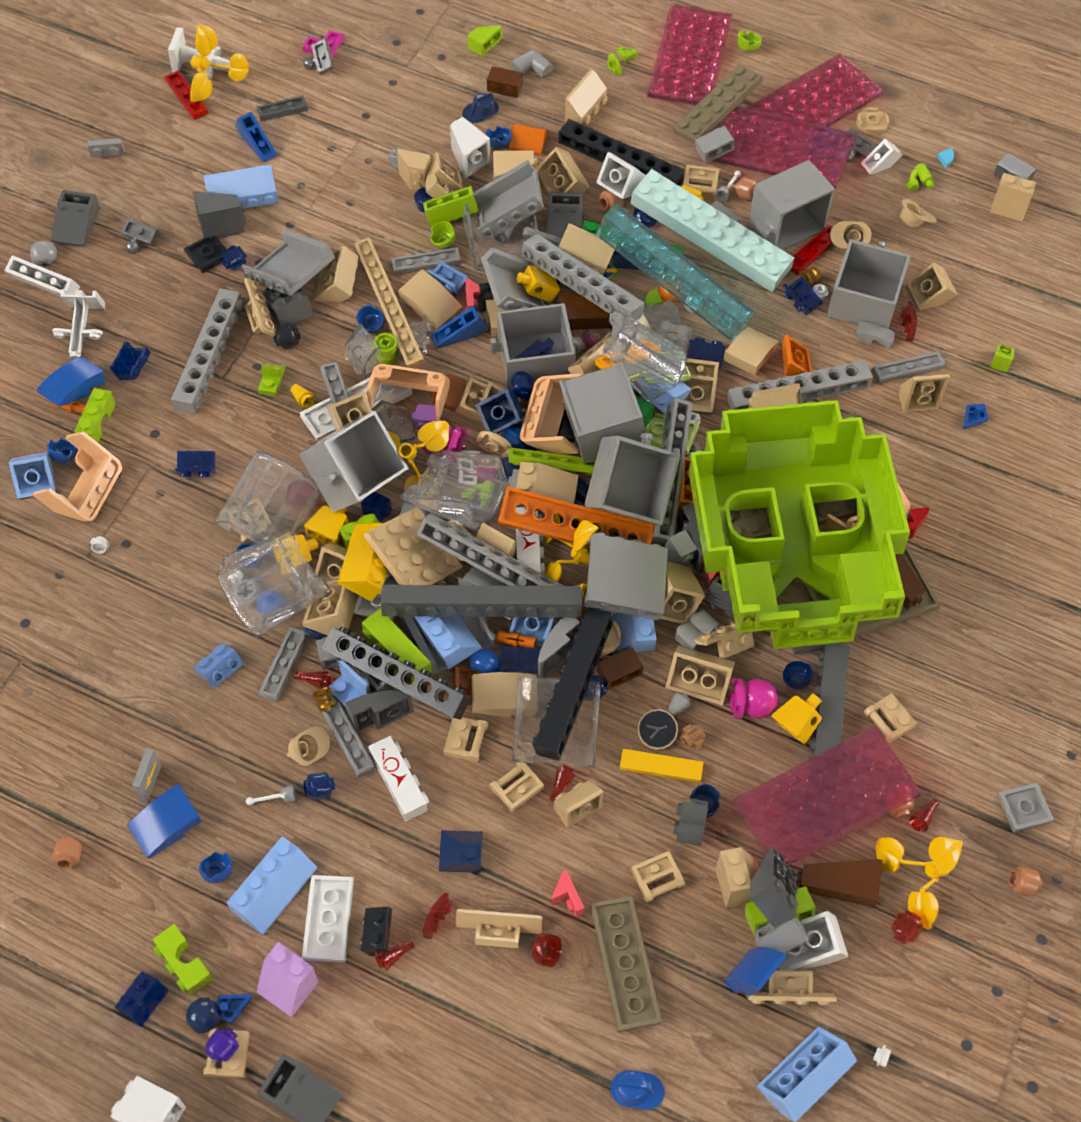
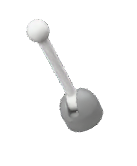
M740 171L734 173L735 176L727 186H721L716 191V196L719 200L726 201L731 193L729 188L736 178L741 176Z
M288 785L282 788L279 794L259 798L248 797L246 804L253 805L255 802L282 798L286 802H293L297 800L294 785Z

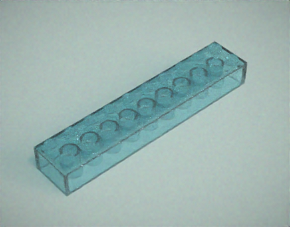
M616 203L603 217L596 236L731 342L747 327L755 314V311L749 305L738 299L735 294H732L721 283L715 281L707 272L701 270L694 262L682 255L680 251L669 245L666 240L655 234L652 229L641 223L638 218L627 212L625 208Z

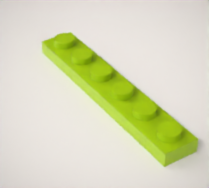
M509 447L508 451L509 463L514 465H520L521 462L541 463L572 473L585 472L592 475L596 462L595 460L584 464L582 457L526 449Z

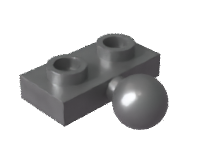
M324 38L312 44L314 58H305L303 61L304 67L311 70L316 66L320 75L334 69L328 41Z
M852 128L840 140L844 146L850 149L846 150V154L842 155V159L845 162H853L855 153L866 158L877 147L875 142Z
M127 218L121 231L123 236L132 239L126 244V250L131 254L139 251V242L153 246L159 233L158 229Z

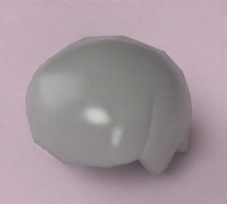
M37 241L30 248L31 262L40 267L43 263L50 265L57 257V249L50 241Z

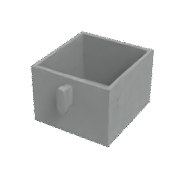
M807 160L755 184L748 227L752 232L781 250L794 246L819 234L826 228L835 188L812 162Z
M850 239L833 289L827 318L831 317L857 325L860 321L869 322L889 329L911 255L884 248L885 243L881 241L878 246Z
M565 303L497 312L498 340H495V338L491 339V353L496 354V352H500L506 387L508 389L532 388L536 380L542 376L570 374L568 367L575 362V349Z
M623 362L566 381H559L565 409L584 464L596 460L602 437L621 436L641 442V434L645 433L643 416Z
M375 410L349 422L299 453L300 458L332 512L361 501L409 469Z
M650 433L641 434V442L621 436L602 437L584 507L652 525H663L681 454L651 446L650 441L653 439V434Z

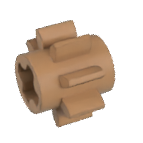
M689 724L682 729L683 732H681L682 736H680V739L687 749L694 747L697 750L703 746V739L706 736L700 726L692 727Z

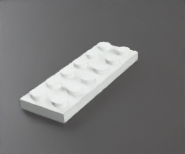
M370 378L348 388L349 397L364 392L367 397L366 389ZM380 384L372 411L375 410L377 413L412 395V389ZM330 398L299 413L317 442L336 431L327 407L332 405Z

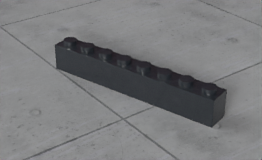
M588 607L586 614H583L580 630L576 631L574 636V645L568 650L566 665H563L561 668L560 680L555 683L554 695L547 703L546 715L541 718L538 735H535L533 738L532 746L538 756L560 761L614 623L611 612Z

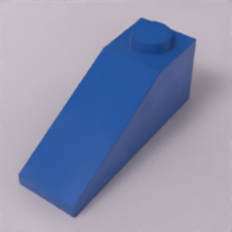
M252 112L237 118L235 124L237 130L262 162L277 156L276 151Z
M472 306L432 332L431 337L438 349L474 338L487 330L489 326L484 314L475 306Z

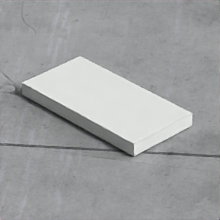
M311 875L302 959L304 961L346 963L354 877Z

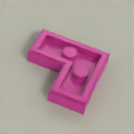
M329 30L325 39L328 41L333 58L344 39V34ZM308 37L302 46L303 52L313 54L311 45L320 41V39Z

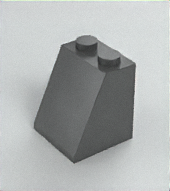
M193 192L197 216L204 238L210 237L212 239V236L222 237L245 232L244 225L246 224L245 215L242 214L244 206L242 201L239 202L237 195Z

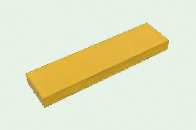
M623 749L619 770L701 783L704 762Z

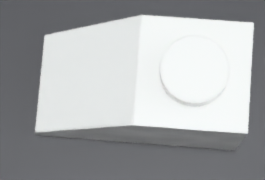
M884 139L861 164L872 175L892 167L902 156V153L893 143Z

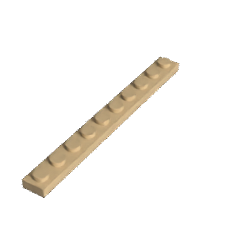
M370 237L354 243L391 331L396 338L407 368H414L424 364L423 356Z

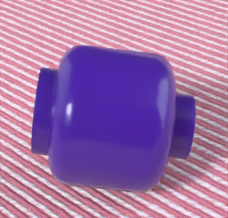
M226 1028L225 1031L222 1029L215 1030L205 1044L207 1049L206 1055L219 1064L222 1061L228 1062L239 1048V1042L236 1040L238 1035L229 1028Z

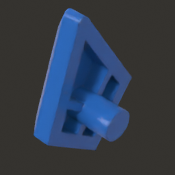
M985 404L967 405L963 429L988 421L989 418Z
M252 994L219 995L216 1004L219 1006L217 1010L220 1020L232 1024L253 998Z

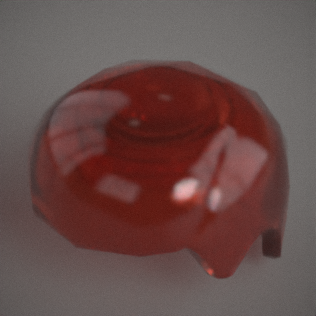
M541 933L533 942L532 957L538 965L554 967L562 954L561 938L550 933Z

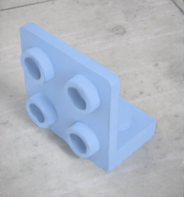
M341 659L338 662L341 676L328 687L333 691L332 696L347 710L345 702L370 694L371 690L369 689L370 683L363 675L359 676L353 665L346 664Z

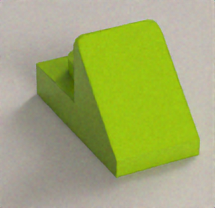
M998 343L990 367L1008 372L1014 358L1015 348Z
M271 363L262 365L263 376L258 387V393L276 397L286 367Z

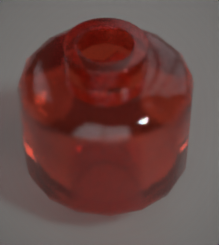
M908 910L899 912L890 927L895 934L893 938L903 944L907 941L915 942L923 929V924L920 922L921 918Z

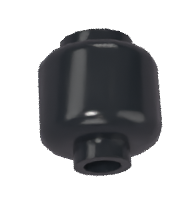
M286 324L275 330L276 336L273 337L277 347L281 346L284 350L298 345L299 339H301L298 328L292 324Z

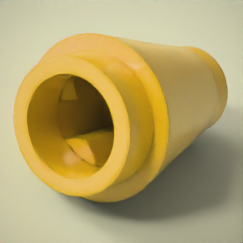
M294 384L291 387L290 391L301 407L309 408L314 404L315 398L312 392L299 384Z

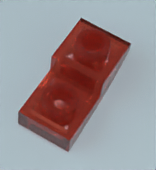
M908 301L907 307L902 308L900 317L903 318L902 325L905 326L904 332L907 333L906 340L913 342L917 328V315L912 301Z
M443 893L431 908L422 930L423 938L432 939L433 933L438 931L439 920L445 921L446 914H450L452 901H449V893Z

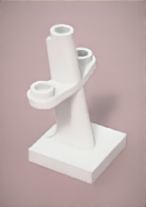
M177 27L168 48L172 73L178 70L180 72L184 62L191 63V58L200 54L196 49L186 46L183 28ZM218 45L215 50H211L210 55L205 56L210 63L230 66V60L220 57L222 50ZM214 66L204 70L207 74V79L213 78L212 68L229 72V69Z
M61 290L60 297L70 308H74L72 330L53 328L52 333L56 338L71 336L69 345L71 359L81 357L84 337L98 340L103 334L101 330L97 329L85 330L88 309H105V301L97 291H93L92 296H86L82 290H75V295H68L65 290Z

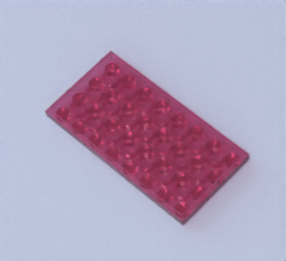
M671 4L647 97L697 105L716 87L732 14Z
M838 54L744 108L743 115L784 152H787L806 141L809 137L818 134L882 96L883 90L845 57Z
M736 106L723 119L720 128L725 126L733 137L734 150L712 161L775 176L810 160L836 190L855 142L856 133Z
M874 726L734 798L733 803L764 853L767 854L769 848L773 846L778 853L783 855L786 864L789 866L921 796L922 792L878 728Z

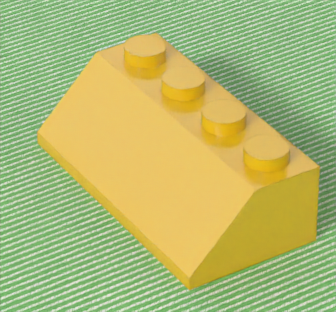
M383 523L355 524L337 584L370 601L382 591V585L385 583L388 569L364 538V535Z

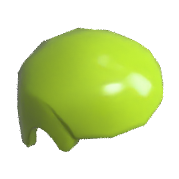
M744 30L738 32L737 43L741 50L751 52L761 46V37L752 31L745 34Z
M437 222L431 227L430 239L435 247L444 249L453 244L456 239V232L450 222Z

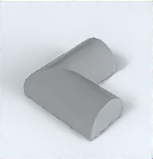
M534 48L514 59L509 64V68L513 71L524 74L532 69L541 78L554 71V66Z

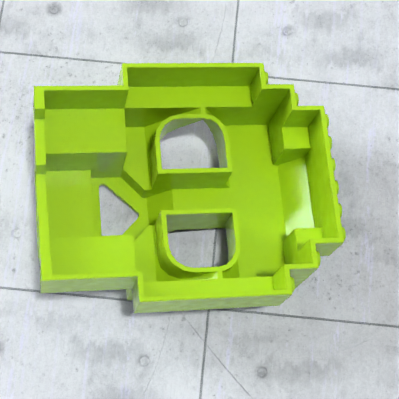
M838 400L723 411L721 430L707 432L705 451L691 452L689 478L706 573L720 572L723 591L730 592L737 633L770 630L774 649L853 642L859 621L899 618L905 594L895 555L904 554L910 530L886 434L866 436L862 417L842 419ZM857 499L858 524L847 530L819 533L814 503ZM766 508L772 537L750 539L740 536L734 530L730 511ZM795 579L800 580L829 599L777 604V599Z

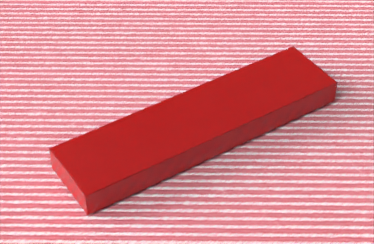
M179 70L164 76L165 81L193 120L209 114L201 101L191 102V87Z
M828 225L793 256L794 261L790 271L798 276L834 245L830 237L833 227Z

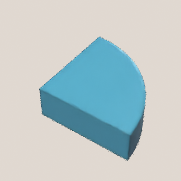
M950 148L938 153L936 158L945 168H948L953 161L954 152Z

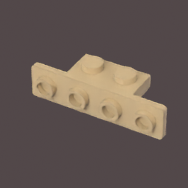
M246 277L244 282L250 301L244 307L252 331L256 334L263 332L274 337L276 335L274 324L266 306L261 285L256 280Z
M732 621L731 625L717 627L716 631L700 634L701 637L694 639L695 644L704 646L717 642L720 658H727L754 647L752 632L737 633L735 621Z
M457 909L456 927L476 929L475 945L518 948L520 933L541 934L542 916Z
M776 970L768 979V992L757 991L750 996L746 995L748 1000L755 1004H764L765 1000L773 1001L775 1004H787V1001H795L799 1005H808L809 1001L817 1002L819 1005H831V1002H837V997L834 993H813L812 970Z

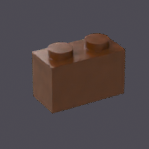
M492 66L487 77V92L518 98L523 86V73Z
M633 647L629 649H621L611 657L606 656L600 659L596 672L608 691L641 676L644 666Z

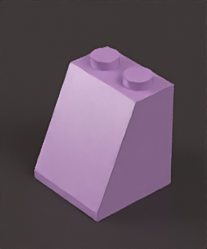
M278 942L264 959L257 993L292 1018L318 984V979L314 968Z

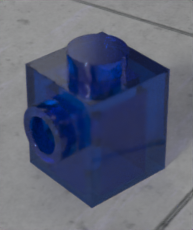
M375 491L361 502L362 513L365 515L374 514L381 523L385 517L387 518L391 514L390 499Z

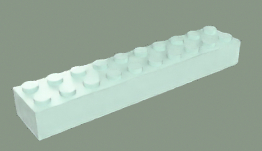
M652 169L632 192L631 204L771 292L776 289L792 267L793 256Z

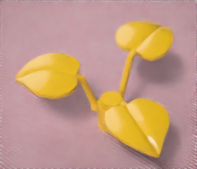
M199 24L196 25L195 46L200 54L191 58V66L197 69L198 72L195 74L191 84V102L205 100L211 95L212 82L210 79H207V74L203 71L210 66L229 69V78L233 81L243 80L249 71L247 59L239 53L231 56L230 66L210 63L205 56L210 55L211 50L217 48L218 38L211 28Z
M432 421L423 425L418 432V439L423 443L414 444L413 446L409 443H403L400 446L398 436L393 432L387 431L400 456L409 461L416 473V476H410L405 482L404 489L406 495L430 501L435 491L434 478L429 473L420 475L413 459L417 455L416 449L425 445L431 452H439L444 449L449 440V423L446 421Z
M555 515L553 521L557 524H560V518L558 515ZM583 520L574 533L573 544L561 541L573 548L571 557L574 560H557L556 563H549L545 569V576L558 583L562 574L561 564L578 565L581 562L589 565L590 549L584 546L599 527L588 520ZM543 536V543L545 544L552 540L550 537Z
M890 837L878 839L875 845L876 858L882 860V869L889 873L895 872L899 869L900 863L925 866V873L932 880L921 887L920 892L914 891L910 893L908 909L916 923L925 929H931L933 922L937 918L939 905L936 897L931 892H925V890L934 882H938V877L947 876L955 868L961 854L963 842L947 837H936L929 846V856L933 861L918 862L901 859L904 855V847L896 839Z

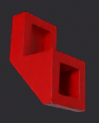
M929 507L910 509L907 517L910 530L908 539L913 538L925 522L929 513Z

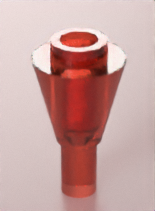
M296 671L294 674V679L306 681L319 689L328 687L331 684V676H329L328 671L308 673Z
M567 765L557 767L554 789L549 798L550 801L554 802L555 798L561 794L576 776L573 773V768Z
M932 799L927 807H924L910 817V823L915 830L922 832L928 830L934 810L939 805L937 799Z
M410 940L401 946L388 948V951L377 952L375 960L381 969L388 970L404 953L415 948V945Z

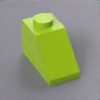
M500 25L477 27L467 35V47L483 56L502 40V27Z

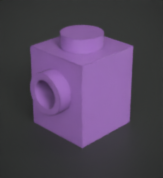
M417 404L416 411L412 413V422H415V429L420 430L423 425L429 422L439 421L436 420V406Z

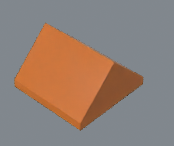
M513 124L509 150L534 151L535 155L541 156L549 130Z
M786 334L781 348L785 377L812 372L809 349Z

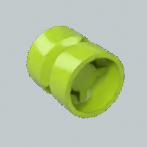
M389 333L377 335L373 342L376 362L378 364L394 365L398 361L396 338Z

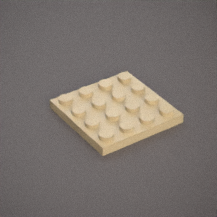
M418 506L366 532L364 538L399 585H435L458 572L463 567L454 555L416 535L426 517Z

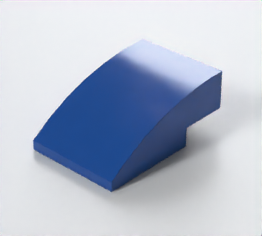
M81 356L53 372L37 388V392L58 407L90 396L89 389L104 384V371Z
M177 784L145 807L127 826L149 859L185 837L184 833L202 821L180 785Z
M751 948L723 982L735 993L742 990L747 996H750L764 986L787 956L780 951L770 948Z

